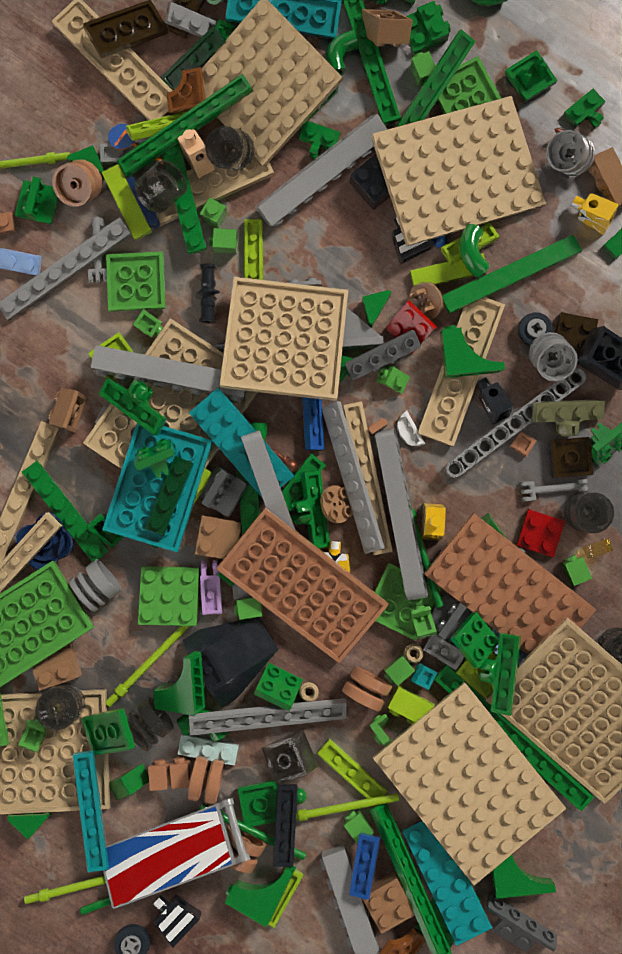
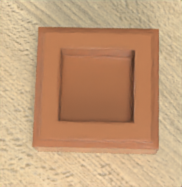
M385 418L368 427L370 436L387 426L388 423Z
M519 431L509 447L527 457L537 440L523 431Z

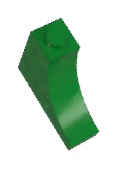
M455 325L444 327L440 332L445 378L502 373L505 370L504 362L490 361L476 354L465 341L462 327L456 328Z
M194 651L183 658V670L176 683H164L153 690L155 709L192 716L205 709L201 652Z
M512 854L491 871L493 892L497 899L556 893L555 883L551 878L536 877L525 872L516 864Z
M287 867L277 879L265 884H249L238 879L234 885H229L225 893L228 896L225 904L262 926L267 927L296 867Z

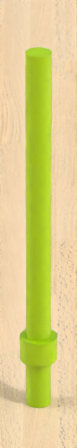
M49 152L42 156L0 161V169L41 163L56 164L57 161L67 160L70 152L57 154Z
M180 626L123 684L120 683L115 688V692L106 700V705L111 707L120 697H124L128 693V689L190 626Z
M395 793L310 810L306 808L299 809L296 812V821H308V818L397 802L400 801L399 794Z
M100 876L50 890L49 888L42 889L39 893L25 896L24 902L25 904L37 901L45 902L49 901L52 897L106 884L105 877Z

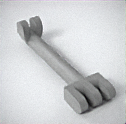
M100 217L91 218L94 236L100 231V227H104V219ZM101 257L94 261V269H88L89 283L94 282L93 275H96L97 283H101V275H103L104 282H107V268L102 269Z
M587 479L578 480L577 483L535 487L534 481L521 482L520 487L528 486L527 490H521V494L529 493V497H523L522 502L536 500V494L579 490L580 492L588 491Z

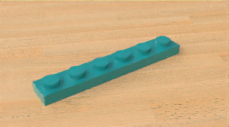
M94 750L76 752L72 756L87 871L108 870L109 863Z

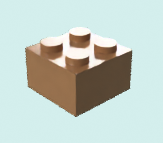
M396 871L375 881L372 884L370 899H363L381 934L415 915Z

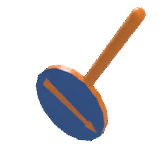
M127 124L114 126L108 134L110 145L117 150H126L131 146L135 148L139 146L134 143L135 140L132 141L128 136L125 127ZM159 157L155 159L159 163H162V159H160Z

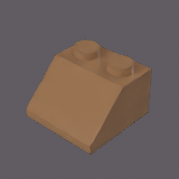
M362 9L367 38L373 41L374 45L383 47L385 44L400 47L401 44H409L412 19L395 10Z
M61 387V390L55 396L56 405L49 414V424L76 433L88 397L79 391Z
M202 516L195 554L224 559L238 542L242 523Z
M72 642L33 666V673L39 691L76 679L82 675Z

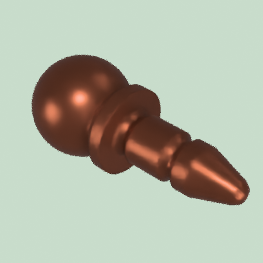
M270 447L293 474L298 470V463L295 460L289 459L288 455L284 457L277 449Z

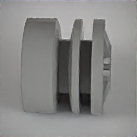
M562 130L556 133L549 140L546 148L548 164L553 169L569 176H577L586 172L592 165L595 157V149L592 142L587 137L573 130Z
M551 332L541 334L530 345V361L543 378L549 381H560L566 379L575 370L578 362L577 353L561 335Z
M95 559L86 567L88 576L79 572L77 574L78 578L73 577L69 580L75 595L93 612L100 608L99 604L101 606L106 604L103 594L112 599L122 591L117 579L98 559Z

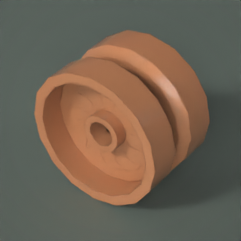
M75 160L58 167L52 180L53 190L57 197L64 204L71 207H79L96 199L101 193L103 186L99 170L86 160Z
M354 666L350 676L357 683L346 681L342 692L359 704L375 711H380L384 701L377 694L388 696L392 685L371 672Z
M197 756L189 780L188 800L198 802L201 799L203 790H205V803L215 805L221 785L224 761L214 759L210 770L207 771V757Z
M228 825L226 830L234 857L236 858L239 855L231 827ZM240 831L246 853L250 855V860L230 867L243 873H252L258 862L256 857L262 855L266 844Z

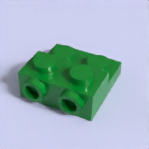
M435 1L417 7L416 12L406 16L413 20L409 46L414 55L448 41L449 32H451L450 24L448 21L444 22L442 7L440 4L436 5Z

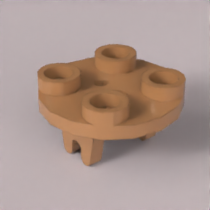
M422 282L410 290L408 301H411L429 320L434 319L444 308L441 292L434 283Z
M332 485L325 488L320 499L324 516L332 523H343L348 517L353 515L345 487L341 488Z

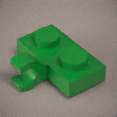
M593 88L570 106L563 115L575 128L586 119L596 128L604 119L596 111L606 101Z
M306 121L299 140L312 144L309 157L316 159L320 147L329 149L339 141L341 132Z

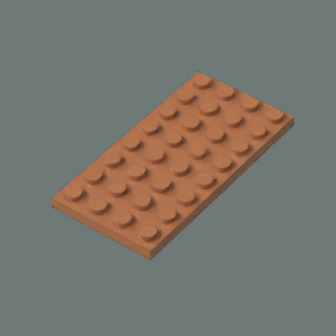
M266 507L216 568L338 663L344 659L389 605L387 601Z
M474 512L424 572L427 577L473 613L477 612L486 623L499 633L520 635V649L527 655L565 617H568L581 629L596 611L591 604Z

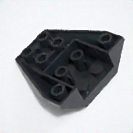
M260 617L247 618L199 629L183 639L188 655L194 651L201 652L203 682L222 707L238 698L279 650Z

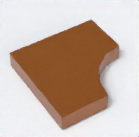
M198 67L182 71L179 85L173 91L167 93L170 114L187 112L205 100L202 68Z
M412 928L402 938L388 940L379 954H417L426 940L423 933Z

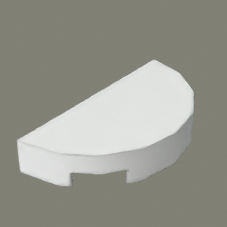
M408 411L404 412L397 422V432L400 439L410 446L424 445L425 442L421 435L418 434V429Z

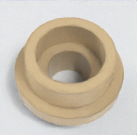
M409 644L404 650V657L410 663H418L423 658V650L418 644ZM416 650V656H410V651Z
M307 682L300 687L299 694L305 702H312L317 699L319 690L314 683ZM306 689H312L313 693L307 695L305 693Z

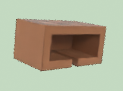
M184 757L173 758V761H165V759L153 760L148 766L150 791L166 790L168 786H171V789L189 788L191 776L190 759L185 760Z

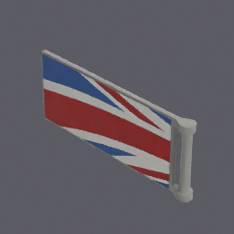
M233 798L107 845L109 868L108 870H103L112 908L116 909L250 860V855L246 853L234 812ZM223 808L226 810L239 856L236 858L234 857L221 809Z

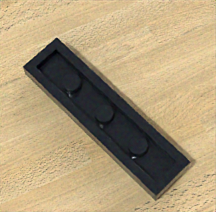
M277 784L273 867H293L297 784Z

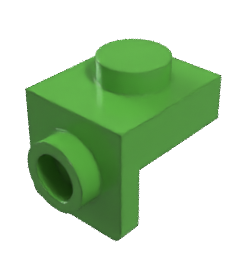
M144 309L133 324L151 338L154 335L157 337L163 329L161 326L163 322Z
M384 365L378 373L376 382L402 394L410 377L394 366Z
M418 606L411 611V618L418 639L437 634L430 606Z
M386 714L375 717L370 725L375 733L373 738L379 746L382 744L386 746L391 742L382 729L390 721Z
M38 719L33 721L27 720V727L18 744L19 747L38 753L48 731L44 725L45 723Z

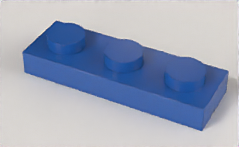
M302 397L305 450H324L322 400Z
M365 833L359 834L349 895L366 900L370 899L380 837Z

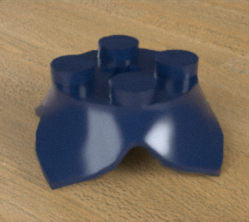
M51 512L49 513L62 527L50 539L48 547L45 545L29 562L36 571L51 561L57 562L59 559L65 558L73 549V540L70 533L64 529L61 520ZM45 513L38 516L34 524L26 525L14 535L16 544L23 539Z

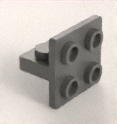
M217 466L201 492L199 499L206 507L215 509L226 517H230L248 484Z
M444 593L441 597L444 606L439 608L435 606L431 611L437 635L451 645L456 646L450 638L473 612Z

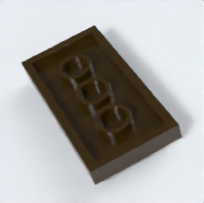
M151 0L83 23V29L101 58L168 34V27Z

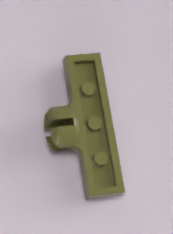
M605 401L533 402L532 421L536 423L556 422V434L564 437H570L571 434L572 437L577 436L581 421L604 420Z

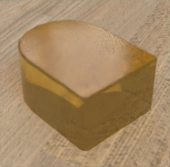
M609 538L583 546L587 559L614 550Z

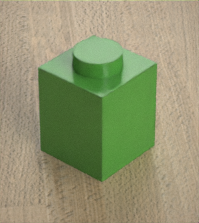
M429 51L417 53L411 59L410 68L418 87L425 83L435 67Z
M209 197L200 215L202 221L215 228H220L228 212L225 205Z
M214 228L213 235L210 234V246L213 247L214 252L237 254V230Z
M572 555L565 558L566 562L561 563L569 585L576 586L592 579L583 557Z
M253 597L237 599V604H234L235 616L239 615V620L263 616L262 604Z
M402 654L384 668L386 672L385 678L390 684L395 683L397 686L415 672L414 668Z
M359 809L356 811L351 810L344 816V827L357 845L360 833L369 835L374 833L373 827Z

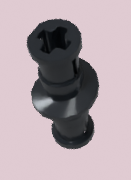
M205 263L200 265L202 270L201 289L196 293V297L201 300V318H199V322L212 324L216 323L214 308L217 298L215 295L220 294V291L215 289V270H217V265Z

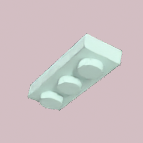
M182 733L178 754L194 758L197 756L207 757L209 761L214 759L223 760L224 764L235 766L239 745L223 741L213 742L212 739L193 735L185 736Z

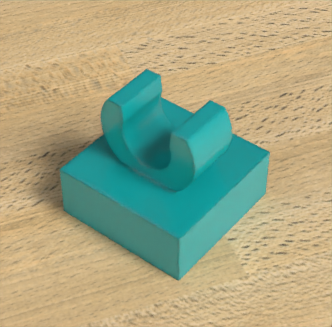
M420 663L416 666L417 669L412 674L411 681L429 690L438 672Z

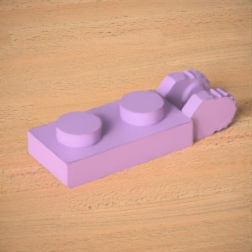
M218 559L213 560L212 563L214 575L208 576L206 560L201 561L202 615L222 614L220 577L216 575L219 572L216 569Z

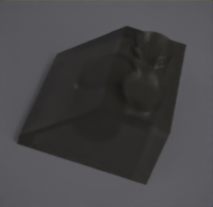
M303 729L261 748L276 784L307 775L318 767Z

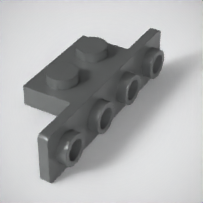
M411 330L345 362V366L351 379L355 380L370 372L379 371L383 368L382 366L388 363L397 362L400 357L419 349L421 344L415 331Z
M493 893L488 895L486 909L499 917L493 924V932L525 952L536 942L553 952L556 950V933L501 898L497 899Z

